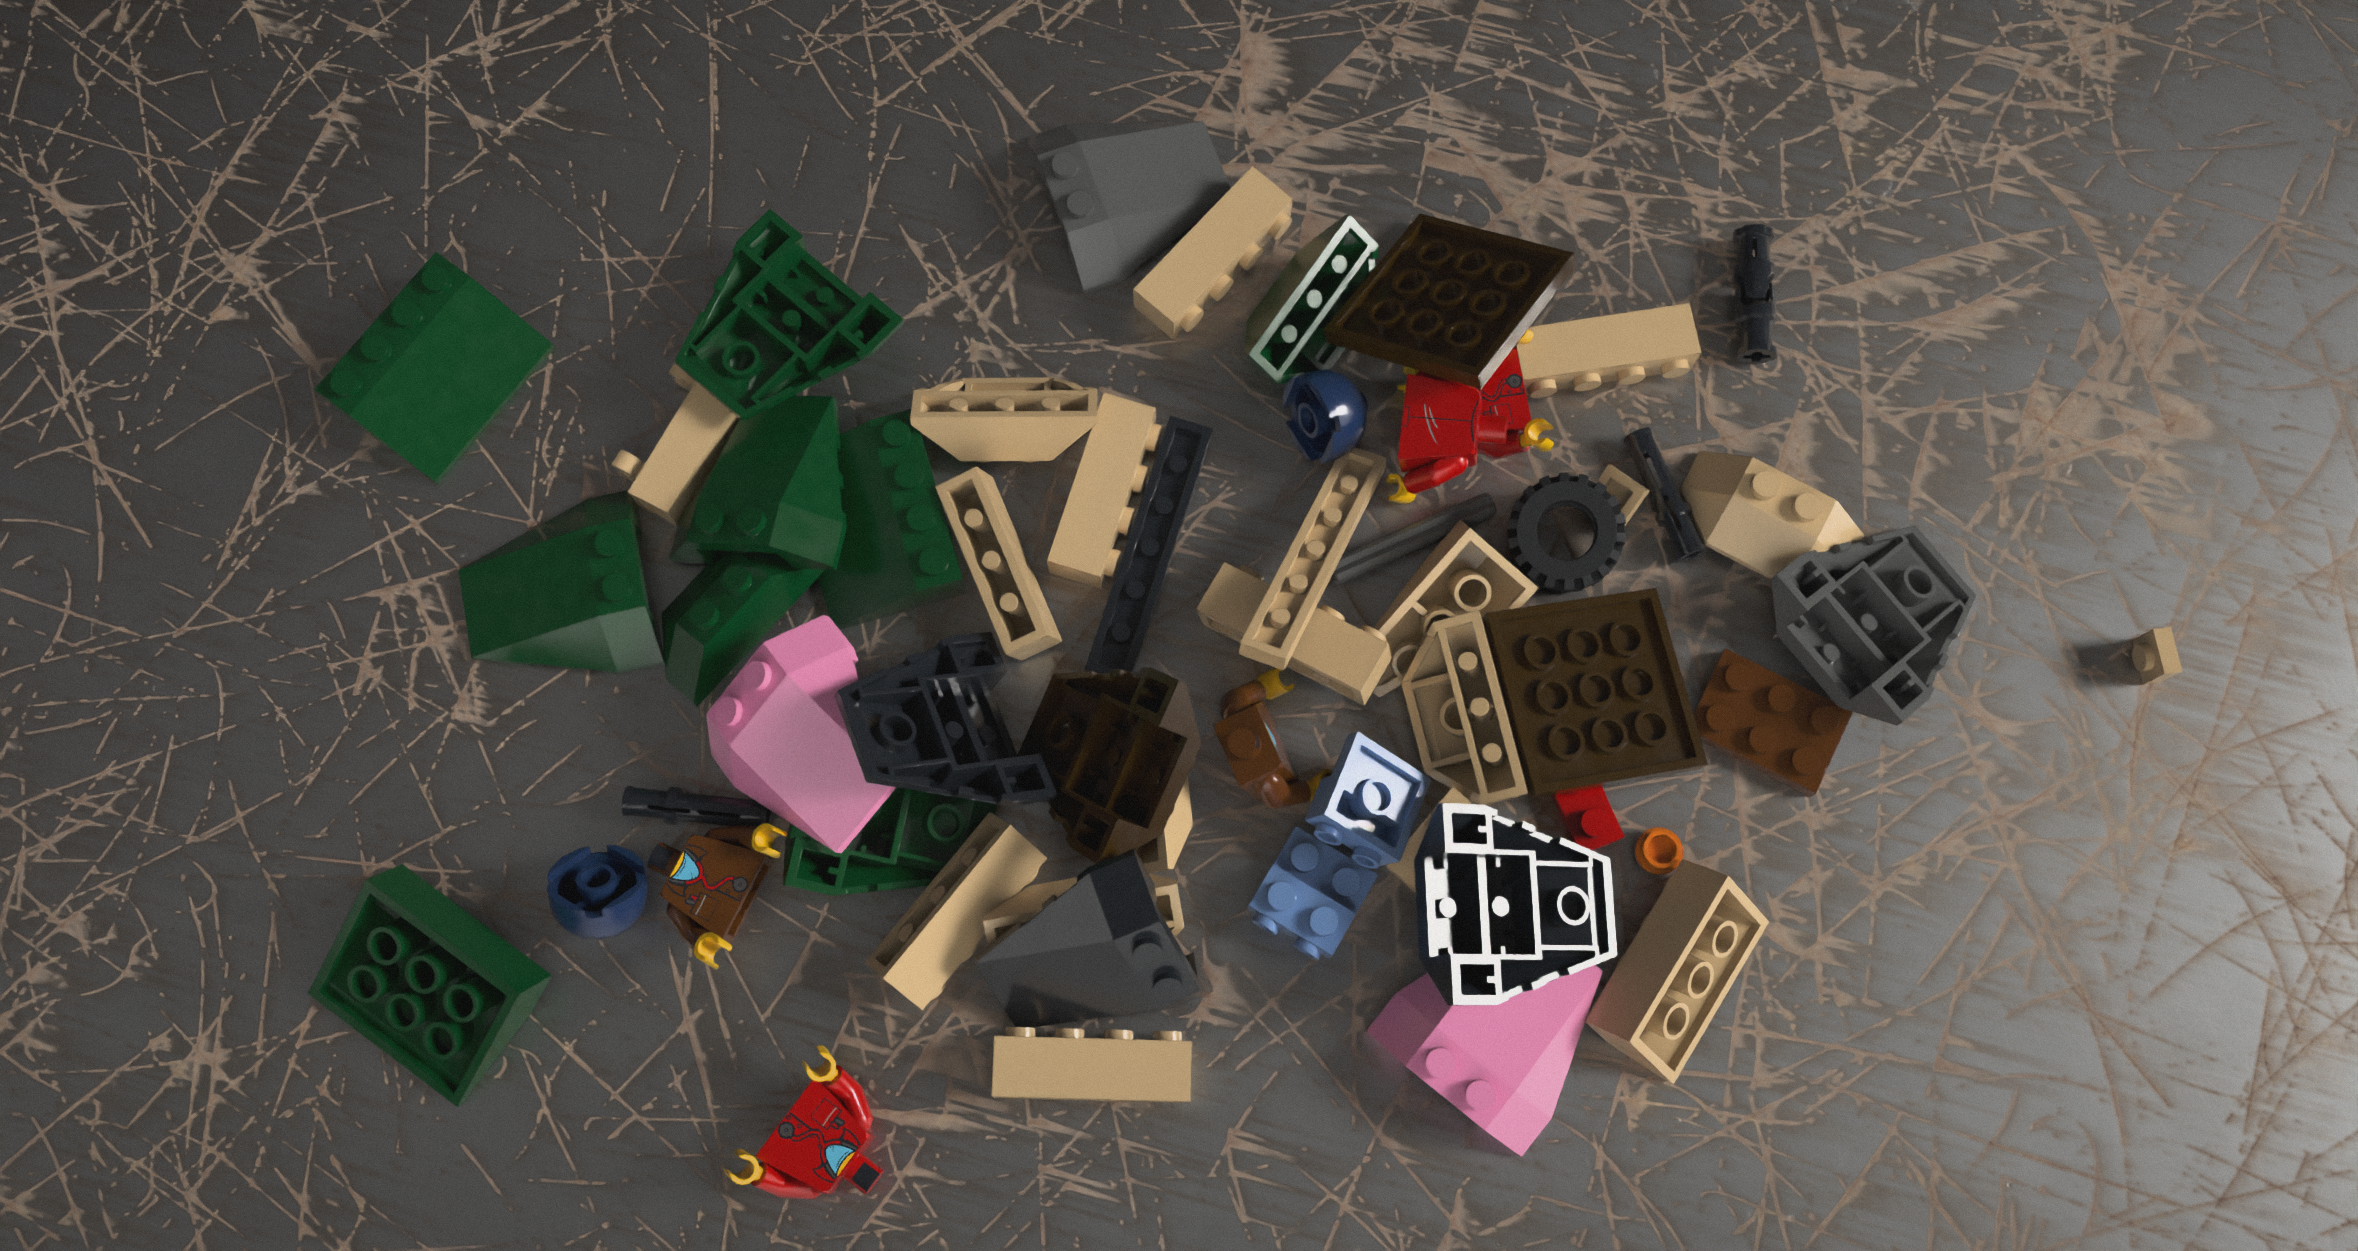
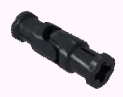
M1763 224L1745 225L1733 232V242L1738 246V264L1734 267V279L1737 283L1734 299L1735 323L1740 327V347L1736 350V359L1746 364H1762L1772 361L1778 356L1777 347L1772 345V324L1776 322L1775 289L1771 282L1775 276V266L1770 261L1769 242L1774 238L1773 228Z

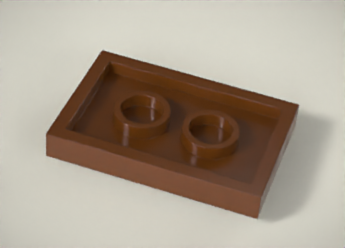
M1726 648L1720 652L1693 709L1701 742L1810 797L1816 794L1853 713L1852 711L1839 708L1833 701Z

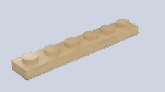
M1354 447L1349 453L1335 460L1240 642L1239 655L1285 670L1385 471L1386 457Z

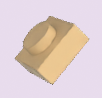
M1609 464L1596 482V484L1599 481L1607 487L1606 491L1611 496L1615 495L1620 503L1619 509L1621 513H1624L1626 524L1649 493L1648 489Z
M2171 626L2152 629L2132 640L2134 646L2132 660L2135 668L2141 673L2143 685L2162 682L2183 672Z

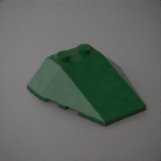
M769 209L737 240L732 250L733 257L723 276L719 275L714 284V293L704 312L699 313L675 359V363L744 422L873 355L904 324V319L873 293L869 292L862 298L807 252L803 235Z
M794 395L744 422L738 419L680 516L669 559L673 562L713 564L717 550L778 553L794 568L837 570L847 529L846 514L842 511L840 490L844 489L843 475L839 472L837 451H841L837 400L833 396Z
M628 490L588 498L458 570L472 659L531 666L533 664L550 665L572 670L577 668L602 670L605 673L623 674L664 665V651L659 622L649 610L637 535L643 534L639 508L629 495Z
M896 787L842 853L832 851L789 823L785 839L783 886L827 896L928 886L988 813L991 812L995 815L997 804Z

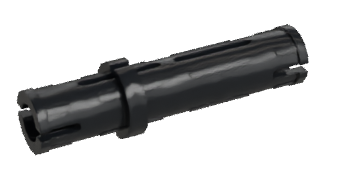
M1645 427L1630 433L1623 440L1629 448L1646 489L1649 490L1650 498L1658 513L1655 516V520L1659 527L1665 528L1670 542L1676 551L1678 561L1684 562L1701 555L1706 551V548L1702 544L1691 520L1692 508L1688 502H1683L1669 468L1652 436L1651 429ZM1648 458L1651 459L1663 485L1661 489L1658 487L1647 463ZM1667 500L1671 502L1682 526V531L1678 530L1666 504Z
M627 786L622 798L623 816L664 819L665 824L677 825L678 821L726 826L748 825L758 827L761 824H769L771 810L752 799L682 792L681 787L673 786L669 787L668 791Z

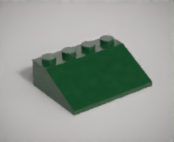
M435 252L314 390L334 409L438 485L553 351L555 346L472 277Z
M911 409L869 420L840 434L841 451H837L839 472L843 475L844 489H841L840 493L842 511L846 514L847 529L837 570H825L818 577L828 615L839 630L967 593L942 503L935 488L936 483L922 434L910 422Z
M401 864L365 880L307 994L456 1107H459L465 1102L532 1013L552 975Z

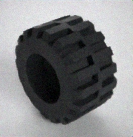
M1569 472L1559 473L1558 476L1551 478L1549 475L1539 479L1537 484L1529 485L1512 507L1507 527L1510 555L1513 562L1518 566L1519 571L1542 589L1545 587L1553 590V592L1563 593V591L1578 592L1586 587L1594 586L1610 573L1622 554L1626 541V520L1624 513H1621L1619 509L1620 503L1615 495L1611 496L1606 491L1607 487L1599 481L1596 484L1588 480L1589 476L1579 474V477L1569 476ZM1572 507L1578 509L1592 522L1594 529L1592 545L1584 555L1577 559L1569 561L1555 559L1548 555L1540 545L1538 539L1539 524L1542 518L1555 508Z

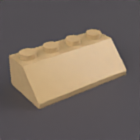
M1682 859L1673 875L1668 878L1663 892L1649 915L1642 921L1640 930L1625 955L1619 959L1616 969L1602 993L1595 999L1585 1022L1607 1043L1659 1077L1674 1084L1769 921L1728 875Z

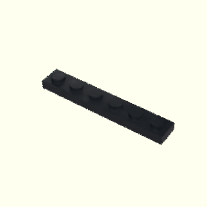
M1174 416L1169 417L1084 668L1085 671H1093L1098 674L1110 673V670L1122 669L1127 672L1135 671L1213 436V428Z

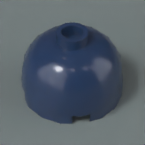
M1326 369L1292 377L1285 385L1283 408L1291 405L1293 420L1287 421L1286 425L1295 446L1309 461L1320 459V463L1332 461L1349 453L1362 439L1367 422L1368 402L1364 393L1347 376Z
M606 845L607 852L591 853L590 846L583 847L561 857L550 868L547 875L549 883L546 887L550 909L556 921L570 934L583 939H605L617 936L628 930L639 919L647 901L648 885L643 861L633 851L617 845Z

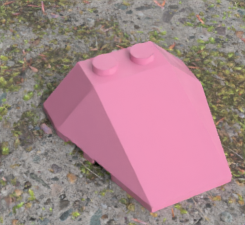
M822 615L763 642L709 709L706 717L711 755L732 785L832 851L842 853L896 787L868 783L864 778L834 696L838 690L859 680L854 665L858 662L854 647L829 616Z
M1593 965L1574 974L1550 981L1545 986L1535 990L1523 992L1509 998L1508 1001L1493 1006H1448L1433 980L1426 973L1396 992L1366 1031L1408 1069L1472 1121L1522 1157L1553 1116L1603 971L1596 965Z

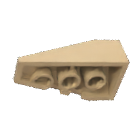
M1459 520L1429 554L1373 627L1386 637L1392 657L1373 693L1380 698L1402 685L1401 682L1416 653L1427 637L1426 634L1433 622L1479 610L1481 617H1483L1487 612L1521 608L1536 592L1538 587L1469 526Z

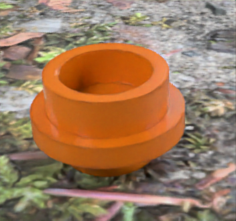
M1655 827L1646 830L1639 836L1635 843L1634 853L1638 864L1643 870L1653 875H1666L1674 871L1681 862L1683 846L1675 833L1666 828Z

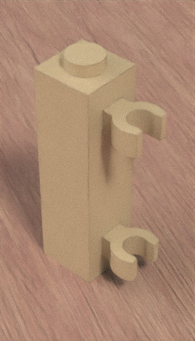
M674 363L668 373L675 377L674 383L689 390V393L646 463L621 449L611 465L619 469L617 472L619 475L633 481L628 493L639 507L678 526L681 514L739 418Z

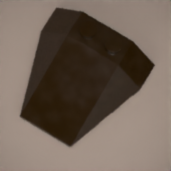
M1144 667L1136 672L1113 669L1110 670V673L1098 674L1093 671L1053 673L1018 752V756L1041 753L1058 795L1054 800L1047 801L1051 806L1048 811L1054 821L1061 823L1068 833L1065 839L1071 849L1097 864L1133 848L1136 850L1162 835L1202 743L1185 682L1152 667Z

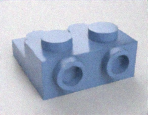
M1360 732L1348 734L1332 775L1320 780L1305 821L1316 827L1314 835L1319 840L1330 845H1340L1342 843L1354 850L1351 856L1352 859L1364 867L1375 869L1379 866L1400 862L1431 778Z
M1296 826L1255 893L1247 910L1255 914L1251 921L1263 930L1273 935H1277L1278 931L1281 930L1295 938L1296 941L1293 946L1303 954L1315 960H1319L1321 955L1330 959L1378 874L1356 863L1353 859Z

